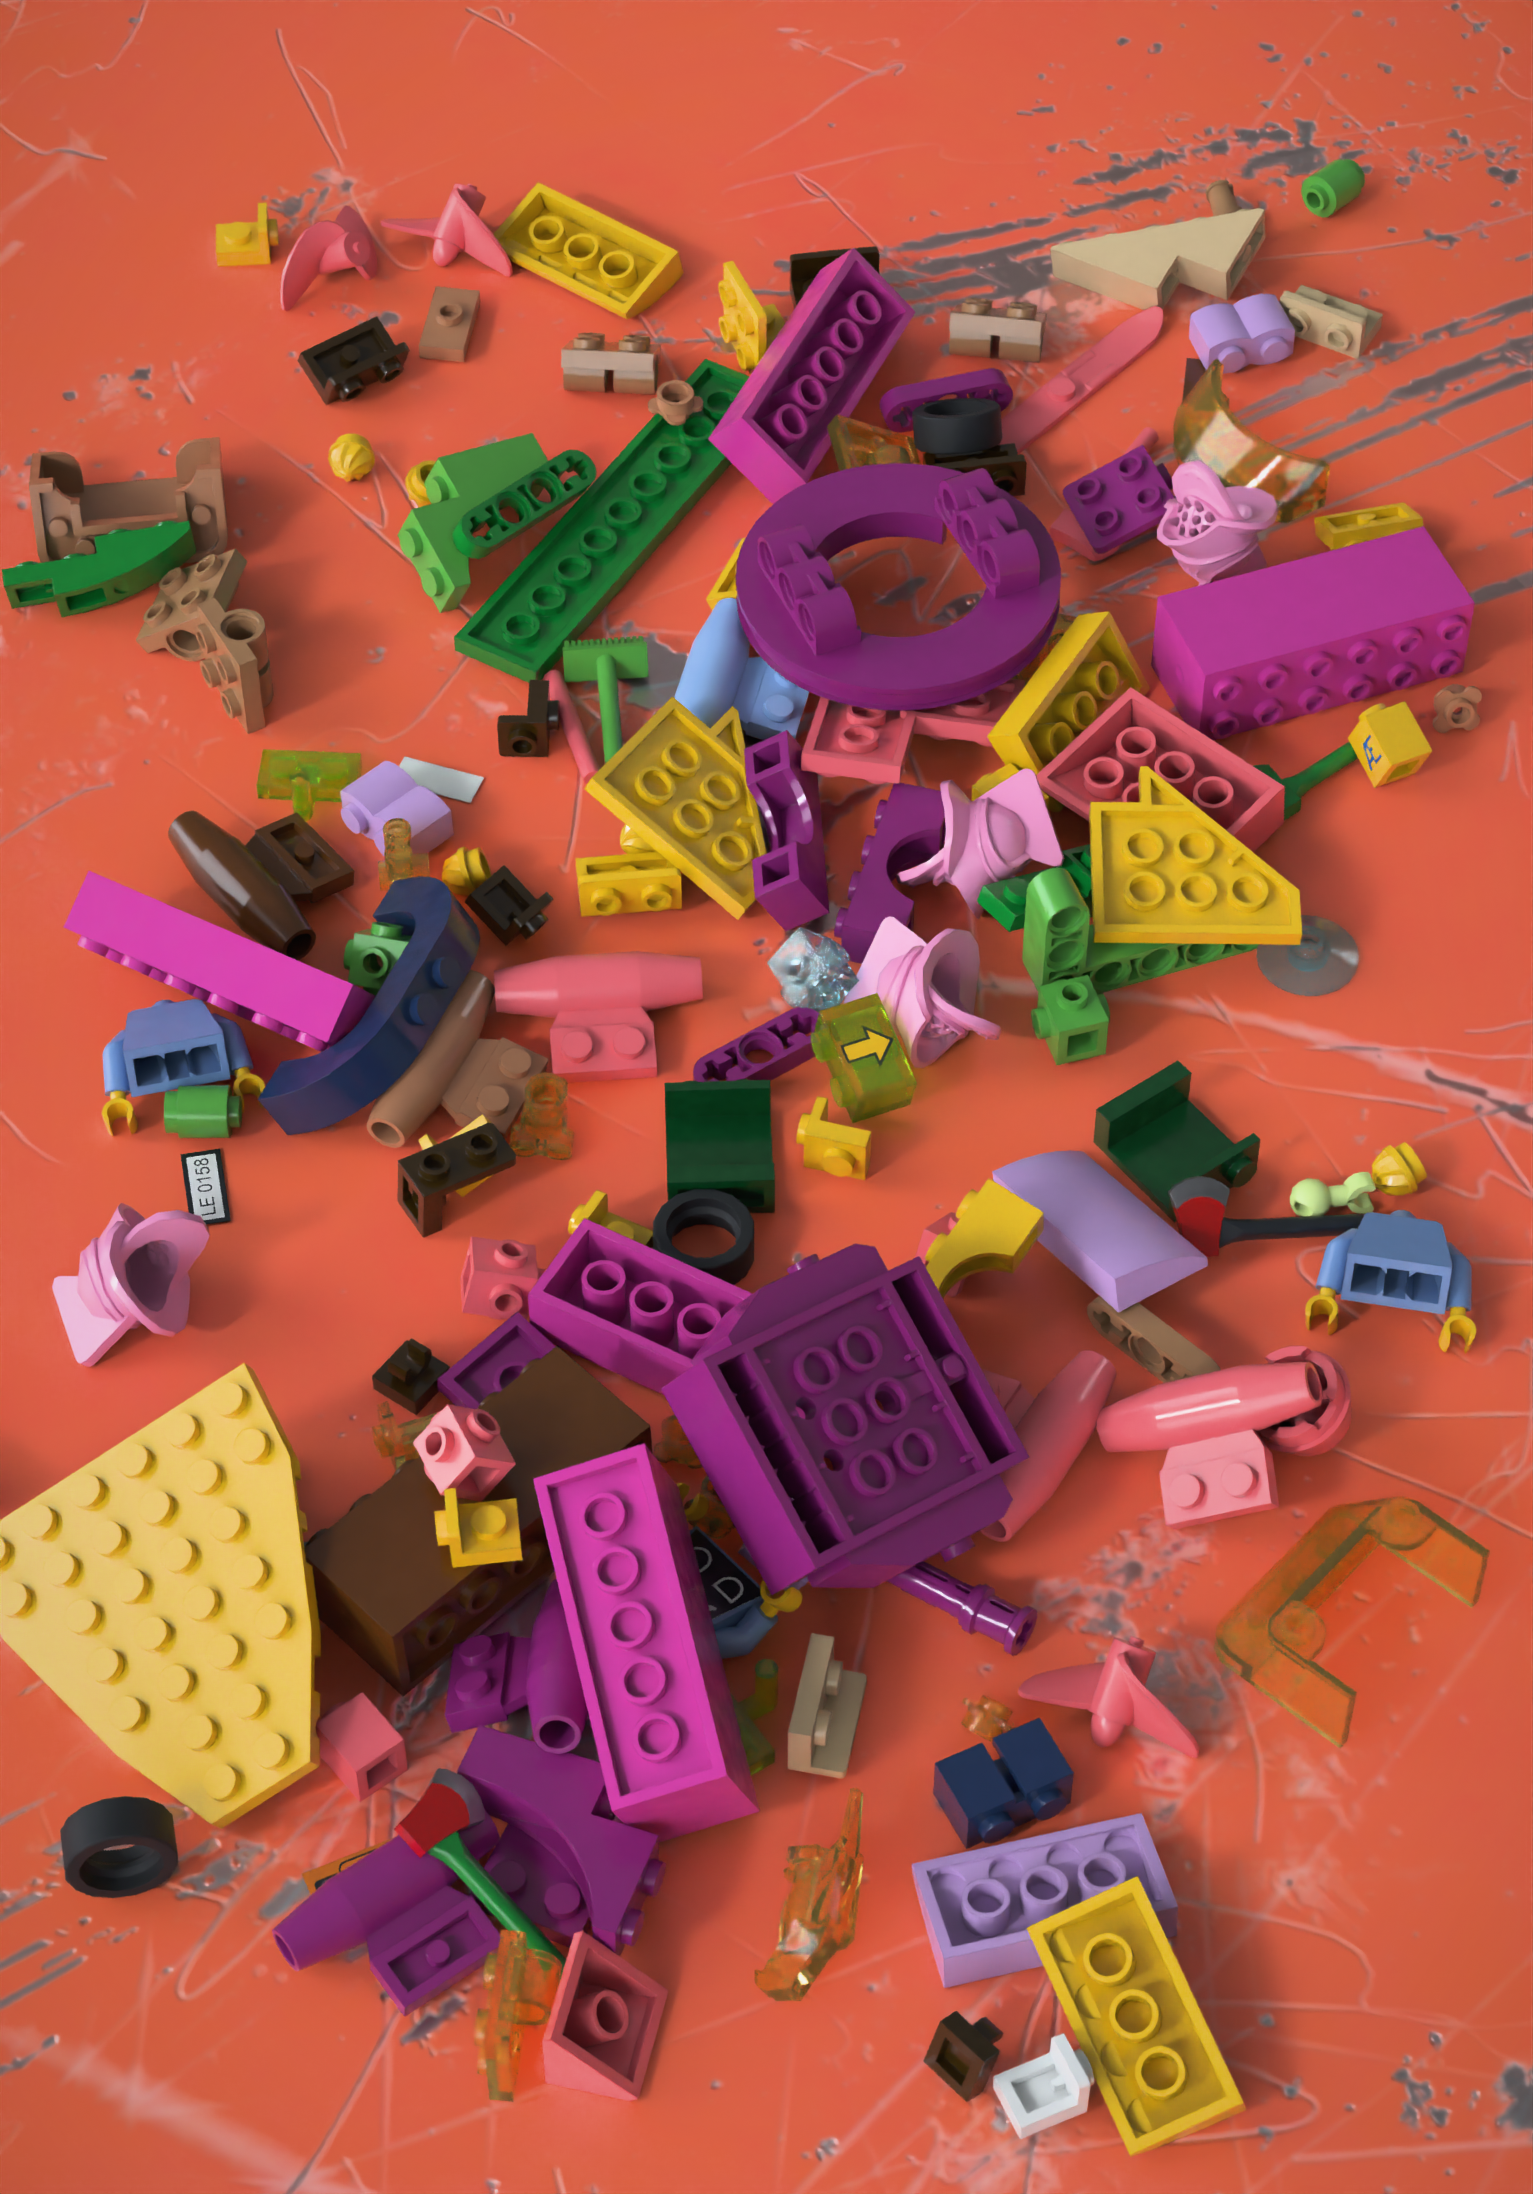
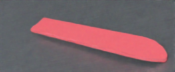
M1153 306L1124 321L1001 419L1002 441L999 445L1015 443L1019 455L1148 351L1157 341L1162 330L1163 309L1159 306Z

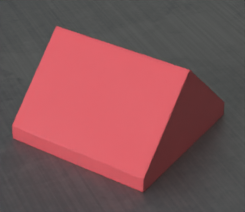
M584 1931L574 1933L543 2037L545 2082L627 2101L637 2100L669 1990Z

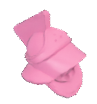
M1201 460L1179 465L1172 476L1173 492L1176 498L1169 499L1163 506L1167 511L1157 529V539L1172 549V553L1182 569L1199 582L1198 586L1267 568V562L1258 544L1259 538L1256 532L1265 530L1275 522L1278 509L1274 496L1259 488L1243 486L1224 487L1216 472Z
M1028 768L1022 769L974 801H970L953 780L942 781L940 789L946 824L944 848L929 861L915 868L896 874L898 884L912 885V888L932 880L936 886L945 881L953 884L959 889L972 913L979 919L984 908L977 902L983 885L1016 877L1015 875L1018 872H1022L1031 860L1053 867H1061L1064 855L1035 772Z
M887 917L882 921L843 1002L846 1012L857 1015L875 1009L882 1016V1019H885L883 1024H889V1028L894 1034L901 1036L915 1068H925L935 1062L957 1040L966 1037L969 1030H973L978 1035L985 1037V1040H998L1002 1031L999 1025L974 1016L980 957L978 943L970 931L947 928L927 943L894 917Z
M120 1203L100 1238H93L88 1247L81 1251L78 1276H58L54 1278L52 1289L75 1359L78 1363L85 1367H91L128 1329H136L141 1324L153 1333L170 1337L185 1329L190 1299L188 1270L204 1250L210 1236L209 1228L201 1216L181 1210L158 1212L145 1219L131 1206Z

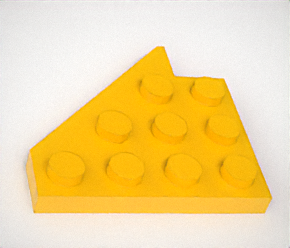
M672 696L589 780L584 789L739 920L757 900L754 892L752 860L767 854L757 803L746 783L745 743L739 713L732 706L709 728Z
M1140 766L1139 802H1090L1093 943L1300 945L1302 937L1300 890L1148 766Z

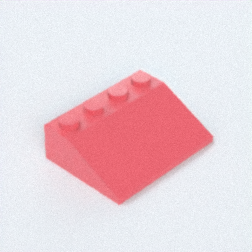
M1131 687L1037 774L1042 791L1087 821H1089L1090 802H1139L1140 766H1148L1253 853L1284 823L1285 786Z

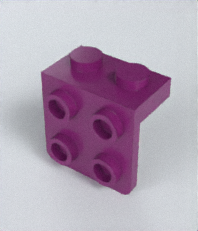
M1143 445L1072 482L1063 489V496L1093 550L1099 554L1105 553L1159 524L1167 511L1163 506L1169 499L1176 498L1170 491L1173 489L1172 478L1165 465L1161 463L1155 466Z

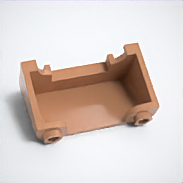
M220 437L194 439L182 445L176 454L175 466L177 477L84 485L80 464L73 456L66 452L32 453L29 493L37 553L40 562L61 560L65 556L75 553L85 555L96 554L94 538L96 536L107 535L116 529L137 530L154 527L163 521L190 522L197 552L185 563L200 562L210 554H215L216 556L222 554L227 546L228 528Z

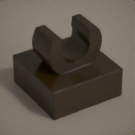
M411 1338L409 1341L406 1340L372 1375L373 1389L417 1415L439 1392L437 1389L438 1378L449 1370L450 1366L432 1356L429 1348Z
M955 2011L939 2022L923 2062L968 2102L984 2091L1000 2053L993 2043L1000 2040L1004 2033L987 2017H983L971 2025L962 2015Z

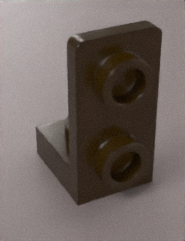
M486 1123L398 1160L397 1202L422 1237H427L442 1230V1207L447 1203L446 1194L516 1164V1154L493 1123Z

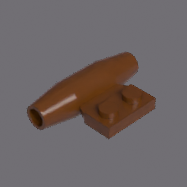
M187 811L179 815L172 822L168 830L170 842L195 882L244 933L263 946L296 960L302 959L311 951L316 941V934L295 901L309 900L313 904L354 885V870L297 812L255 830V835L246 845L197 811Z

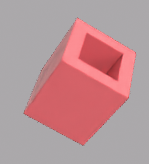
M363 1692L346 1703L340 1702L333 1705L316 1722V1734L320 1739L321 1758L359 1802L408 1770L404 1739Z

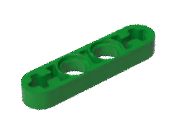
M570 449L564 451L474 507L454 527L452 537L456 548L463 555L474 559L486 557L580 497L595 480L596 467L593 461L579 450ZM574 470L578 474L567 479L564 484L560 480L565 471L572 472ZM531 485L544 487L551 497V502H542L534 497L531 492ZM499 505L512 507L519 516V522L512 523L505 520L499 512ZM486 523L490 528L484 537L477 536L475 538L470 533V531L472 533L477 532Z

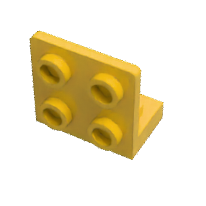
M729 261L723 263V281H720L718 285L720 298L724 305V316L719 317L720 332L726 343L731 342L734 346L741 369L743 371L748 370L752 374L785 324V320L774 303L766 306L760 305L735 263Z

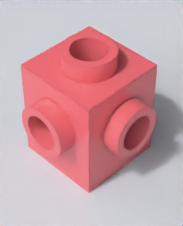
M471 1236L460 1277L462 1312L484 1315L498 1320L509 1319L516 1312H519L527 1320L529 1314L528 1294L545 1272V1269L537 1268L535 1245L522 1244L509 1239L500 1241Z
M447 1404L443 1410L431 1419L430 1424L413 1442L425 1464L424 1470L426 1475L435 1483L440 1495H444V1489L456 1488L457 1498L482 1502L516 1465L500 1435L501 1430L498 1422L489 1412L482 1409H471Z

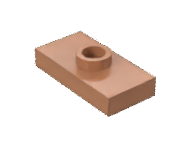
M435 287L419 342L420 358L464 362L481 303L480 290Z

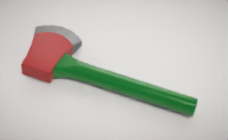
M438 1768L417 1804L394 1830L419 1858L428 1853L451 1868L554 1983L559 1986L567 1959L476 1860L459 1835L460 1832L485 1820V1810L480 1795L473 1784L463 1776L448 1769Z

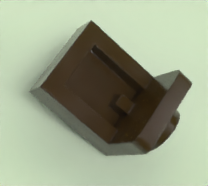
M530 680L527 715L498 716V746L501 756L548 757L550 730H559L560 720L559 700H550L549 680Z
M504 865L475 889L464 902L507 946L519 934L526 940L534 935L548 921L543 912L554 899L548 892L544 893L539 899H536Z

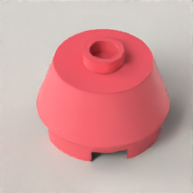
M1306 1346L1284 1347L1268 1354L1265 1357L1268 1364L1311 1362L1320 1379L1322 1402L1316 1408L1257 1431L1258 1435L1268 1448L1290 1454L1316 1456L1331 1450L1346 1435L1351 1423V1390L1345 1370L1331 1356L1310 1350Z

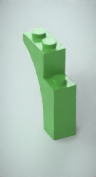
M533 433L439 457L425 480L426 493L432 504L411 509L397 536L404 555L410 558L421 578V584L425 593L433 599L440 613L456 609L471 584L469 557L463 555L453 543L452 533L454 527L468 511L548 462ZM531 485V492L534 497H539L544 487ZM499 505V511L502 510V509H504V508H506V507H508V506H507V505Z

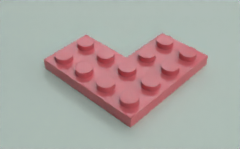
M1009 679L1002 685L968 700L922 710L891 711L867 709L820 697L802 751L801 771L815 772L823 777L845 776L860 778L873 784H885L888 782L899 784L914 733L928 735L936 740L959 739L993 747L987 736L1025 687L1026 681Z

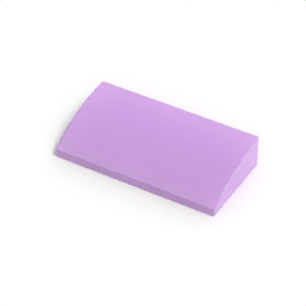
M1069 1150L1042 1153L1023 1158L992 1171L994 1182L1044 1212V1228L1037 1241L1118 1313L1208 1266V1259L1202 1252L1083 1151Z
M1142 1813L912 1864V1875L921 1912L944 1988L1044 1966L1027 1927L1138 1876L1166 1938L1177 1936L1178 1905Z

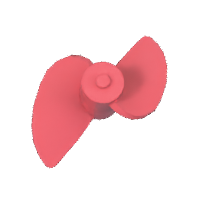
M456 183L441 217L381 220V226L432 237L435 240L433 259L438 266H447L457 257L459 252L465 251L505 276L509 277L513 273L512 264L507 253L488 227L478 217L486 197L478 192V188L472 184L465 186Z
M344 206L335 221L325 220L316 222L305 229L298 238L288 256L282 273L280 301L284 311H289L318 274L323 275L355 267L366 280L373 279L377 274L376 250L372 236L365 222L350 206Z
M1130 1636L1129 1641L1114 1637L1105 1662L1046 1671L1030 1677L1018 1688V1694L1023 1698L1060 1706L1086 1709L1092 1712L1091 1736L1099 1747L1112 1745L1121 1736L1126 1725H1133L1190 1757L1197 1758L1200 1754L1199 1745L1193 1735L1145 1687L1156 1652L1144 1647V1640Z

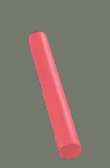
M552 670L544 675L543 680H549L551 700H559L560 723L583 781L587 784L600 770V767L562 673L558 670Z

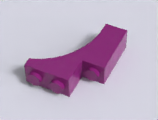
M479 1725L457 1770V1774L473 1784L481 1797L484 1809L490 1816L503 1820L522 1830L556 1857L578 1886L586 1903L591 1920L593 1938L621 1956L625 1944L632 1947L636 1944L644 1922L645 1913L641 1910L647 1895L651 1897L657 1896L664 1879L666 1862L659 1860V1835L614 1821L616 1815L611 1811L600 1762L568 1752L562 1754L549 1753L541 1749L536 1742Z

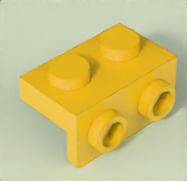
M658 852L576 858L581 917L682 909L681 871Z

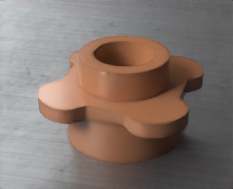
M679 380L667 381L660 385L657 390V398H651L648 401L649 412L662 415L670 425L675 426L684 424L690 414L700 412L703 409L702 398L694 396L693 388L688 383Z
M1452 684L1442 688L1434 697L1433 706L1437 716L1433 719L1432 724L1435 730L1439 733H1446L1453 728H1464L1467 731L1476 728L1481 720L1477 713V705L1482 699L1481 691L1475 686H1468L1466 688L1459 684ZM1461 707V710L1459 712H1453L1455 709Z

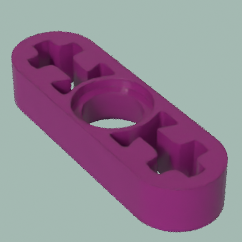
M988 368L892 388L881 398L879 408L887 427L894 432L903 433L913 431L912 412L916 407L923 405V402L926 404L938 401L943 396L949 394L957 395L956 398H968V394L969 398L995 401L1000 405L1001 411H1003L1011 403L1013 391L1001 370Z
M797 1007L788 1010L701 1057L694 1065L693 1081L710 1082L725 1078L726 1081L740 1079L771 1081L822 1052L825 1046V1020L819 1012L811 1008ZM763 1049L772 1053L774 1057L765 1063H754L748 1060L746 1055L753 1050Z

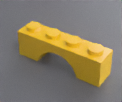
M988 1178L979 1192L972 1189L964 1197L955 1215L959 1221L949 1235L941 1232L935 1238L925 1256V1260L929 1262L926 1269L943 1299L957 1282L971 1274L982 1271L1014 1273L1043 1232L1044 1212Z

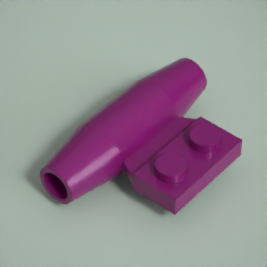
M557 1578L550 1584L534 1622L531 1638L510 1636L509 1632H504L492 1636L478 1635L469 1638L465 1642L454 1644L444 1714L452 1733L477 1728L479 1725L486 1726L507 1721L510 1713L528 1704L533 1738L541 1749L549 1753L562 1754L573 1750L579 1744L589 1714Z
M486 1810L485 1820L482 1823L459 1833L462 1841L477 1861L500 1842L498 1830ZM399 1835L328 1879L272 1929V1935L278 1949L295 1971L305 1969L367 1942L370 1970L404 2017L505 1952L506 1941L472 1895L468 1896L450 1887L460 1877L441 1860L428 1853L419 1858Z

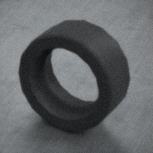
M979 398L939 400L916 407L912 412L914 446L922 452L931 454L971 453L990 449L999 445L1002 441L1000 405L992 400Z
M693 1189L675 1195L661 1206L653 1221V1249L735 1285L747 1275L754 1262V1220L747 1206L733 1195L716 1189ZM694 1225H715L726 1229L736 1237V1244L725 1253L714 1257H693L681 1253L672 1245V1238L683 1229Z
M122 1796L96 1801L81 1807L70 1815L60 1830L65 1879L76 1891L93 1897L118 1898L133 1896L151 1890L170 1878L178 1866L173 1815L163 1804L147 1798ZM134 1845L124 1849L104 1850L113 1846Z

